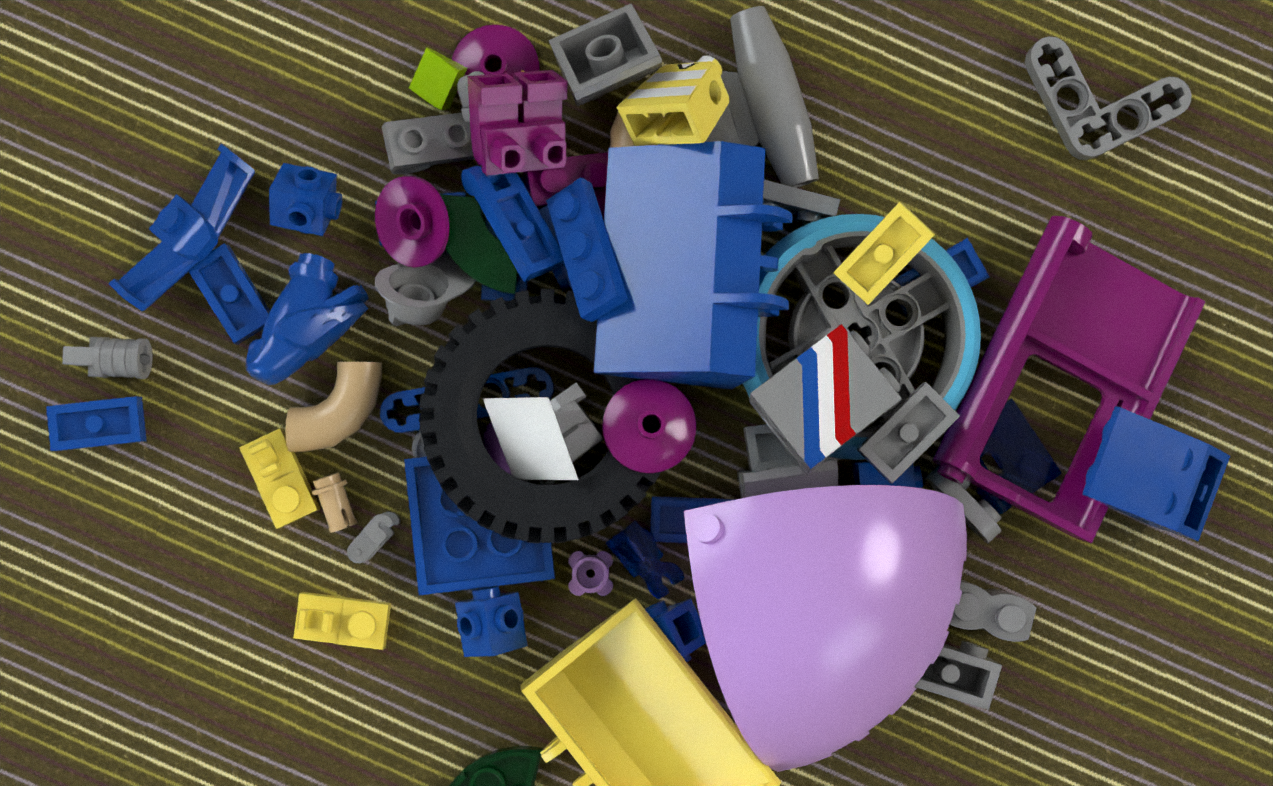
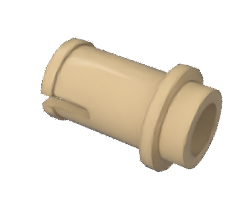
M339 472L313 481L315 490L311 492L313 495H318L329 526V533L358 523L344 485L348 484L347 480H341Z

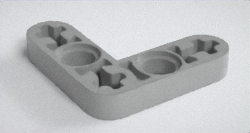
M1050 36L1042 38L1026 54L1025 65L1027 72L1069 153L1079 160L1094 159L1176 118L1185 112L1191 103V91L1185 81L1177 77H1166L1100 109L1069 47L1064 41ZM1043 50L1046 54L1055 53L1057 56V60L1052 64L1057 77L1064 71L1068 76L1060 79L1052 87L1048 83L1055 76L1049 64L1041 66L1038 62V58L1043 55ZM1068 87L1076 91L1079 97V105L1075 110L1069 111L1060 107L1056 99L1060 88ZM1164 92L1166 94L1173 92L1176 95L1177 100L1171 105L1166 104L1153 112L1150 111L1148 104L1162 97ZM1129 107L1138 114L1139 124L1135 130H1125L1118 124L1117 113L1120 108ZM1105 125L1106 130L1109 132L1092 143L1093 148L1090 144L1082 146L1079 143L1078 138L1084 134L1082 128H1084L1086 133H1091Z

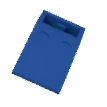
M1115 406L1110 420L1103 428L1102 442L1095 461L1087 471L1086 485L1082 495L1150 526L1199 541L1230 455L1201 440Z

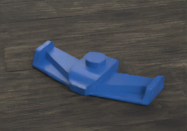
M222 143L217 149L221 153L193 203L190 204L176 194L170 203L161 210L157 219L149 228L162 242L121 279H113L108 283L123 299L141 311H145L195 265L205 260L217 245L218 238L255 174V169Z

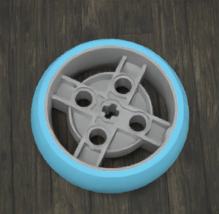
M847 214L827 217L808 223L782 238L764 255L779 259L778 271H760L759 293L776 295L785 279L793 273L804 294L797 302L790 319L788 332L790 351L769 362L766 348L767 317H758L755 377L743 383L749 398L752 391L841 324L849 333L848 327L850 325L854 330L862 328L865 331L867 337L864 341L871 351L867 356L874 364L885 366L900 385L901 390L897 393L902 400L891 412L888 413L887 411L877 419L879 425L866 427L829 455V457L839 459H865L856 449L915 391L909 379L916 371L922 357L925 338L924 322L941 313L944 327V353L938 374L931 387L955 411L972 383L980 354V319L971 287L957 263L932 238L907 264L911 269L914 268L919 272L920 277L903 287L892 280L869 305L833 273L842 263L834 249L857 247L883 220L884 217ZM826 286H836L843 291L845 301L840 309H832L824 303L822 294ZM890 302H896L906 308V320L902 326H894L887 320L885 311Z

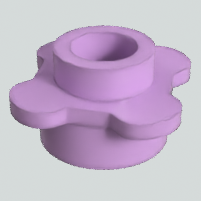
M576 551L570 555L568 563L572 567V580L569 582L568 588L572 594L581 596L585 592H597L600 596H605L611 592L613 583L609 579V567L612 565L613 559L608 552L600 551L597 555H585L581 551ZM589 569L595 571V576L592 578L586 575Z

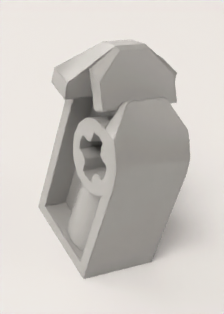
M577 383L550 400L572 463L604 441L603 435L578 403L586 395Z

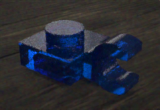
M636 520L606 542L633 577L640 575L643 578L649 592L657 599H661L670 592L662 582V575L666 576L673 585L685 579L683 571L676 564L660 561L664 555L657 547L656 540Z

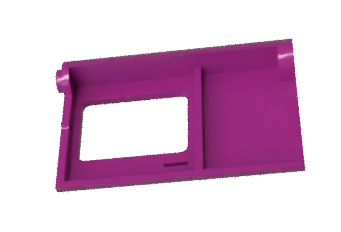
M1052 216L983 354L972 383L956 410L960 417L946 430L932 460L939 465L937 473L942 477L958 484H963V481L966 480L1074 538L1092 543L1109 507L1082 495L1086 485L1087 471L1094 463L1102 442L1103 428L1110 420L1115 406L1151 419L1204 307L1205 301L1198 297L1184 295L1090 243L1093 234L1083 224L1067 217ZM1030 355H1035L1100 391L1102 397L1063 482L1051 502H1047L985 469L980 464V455Z

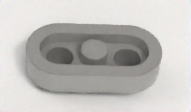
M938 465L925 477L926 481L935 491L947 494L963 503L966 525L988 544L1001 532L997 524L1001 516L987 501L981 499L977 502L966 491L970 486L968 481L964 480L963 484H958L937 473Z

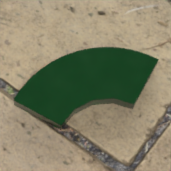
M440 194L449 216V237L445 247L449 255L465 273L480 284L495 291L515 295L519 273L500 240L490 233L483 220L482 209L476 199Z
M514 746L487 753L467 765L453 779L449 786H534L541 759L540 752L543 748Z

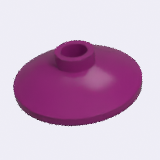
M486 25L471 31L459 42L452 57L453 61L467 67L465 75H469L474 71H480L485 75L508 73L513 77V73L521 72V70L525 72L540 71L539 59L532 43L521 32L504 25ZM492 58L499 59L502 62L500 70L497 72L486 70L488 60Z
M416 176L398 177L385 185L379 194L375 208L376 230L384 249L395 261L407 267H423L433 263L443 253L449 237V216L442 197L429 182Z
M644 379L627 384L611 398L603 415L602 431L608 450L619 463L640 473H658L677 465L688 454L696 435V419L690 402L680 390L660 380ZM653 416L658 419L660 427L656 433H648L644 430L642 422L645 417Z

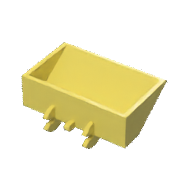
M636 598L556 655L520 685L522 693L557 736L540 752L543 760L548 763L567 749L585 771L572 783L573 786H590L592 783L596 786H780L782 783L771 768L762 763L753 753L734 721Z

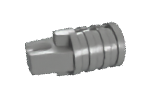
M90 337L89 347H63L62 364L88 366V377L108 378L111 376L146 379L151 372L153 354L148 339L123 340L111 339L109 337Z

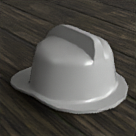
M444 249L440 257L427 266L413 268L398 263L380 270L375 277V288L385 298L389 321L393 326L406 323L411 325H427L437 321L448 301L473 287L476 280L465 273L455 263L447 250Z

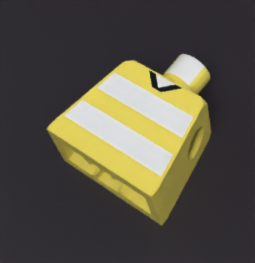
M702 56L694 63L668 64L660 67L617 106L634 146L704 143L729 104V95L721 78L722 67L715 58Z

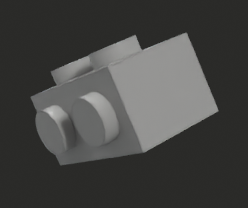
M966 641L961 642L960 648L944 644L934 664L930 663L924 675L914 687L989 710L1002 665L987 657L989 649Z

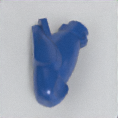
M310 253L300 254L298 262L292 263L288 269L291 280L271 308L264 324L261 338L253 340L249 345L245 365L248 374L259 382L275 385L290 377L307 361H313L322 355L369 309L364 304L369 298L362 285H353L333 296V290L338 281V276L333 273L335 264L319 255Z

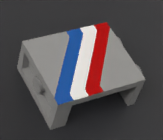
M842 324L750 393L749 403L806 475L822 465L829 455L888 411L889 413L895 409L902 400L897 393L901 388L895 377L884 367L879 370L867 356L871 351L864 339L854 330L849 333Z

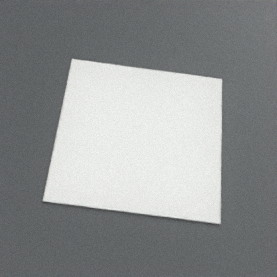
M549 397L483 398L513 477L528 480H579Z

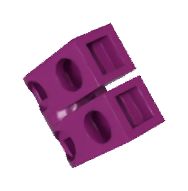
M553 70L513 73V77L508 73L467 76L471 145L475 161L478 165H482V172L486 176L565 168L566 142L565 122L562 121V101L567 100V80Z

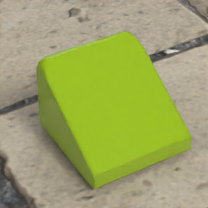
M427 47L409 89L441 111L449 109L458 91V81L465 75L467 67Z

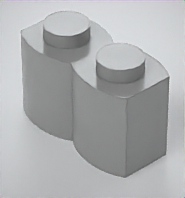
M961 579L960 590L962 595L959 605H955L950 625L966 630L982 629L1006 641L1020 642L1029 640L1037 609L1032 603L1007 591L982 589Z

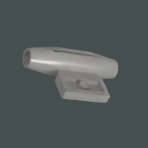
M756 6L738 12L730 18L738 73L722 71L721 78L729 95V104L705 142L724 141L749 146H757L760 143L765 148V153L781 184L798 188L819 180L812 126L790 56L764 6Z

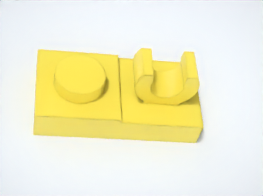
M899 201L833 273L869 305L931 240L935 233Z
M284 428L277 429L239 447L276 529L282 528L321 509L315 495L311 492V486L295 452L288 451Z
M301 592L299 593L293 638L383 650L386 648L391 603Z

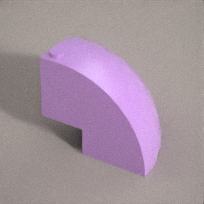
M846 485L774 492L684 511L689 558L698 611L720 688L745 741L760 761L772 770L780 772L809 765L832 756L831 753L855 740L860 741L870 734V729L889 714L893 715L917 689L914 686L924 675L930 663L933 665L939 656L949 634L947 629L951 622L955 605H959L962 595L960 584L963 564L966 561L967 531L964 506L956 498L937 491L915 487Z

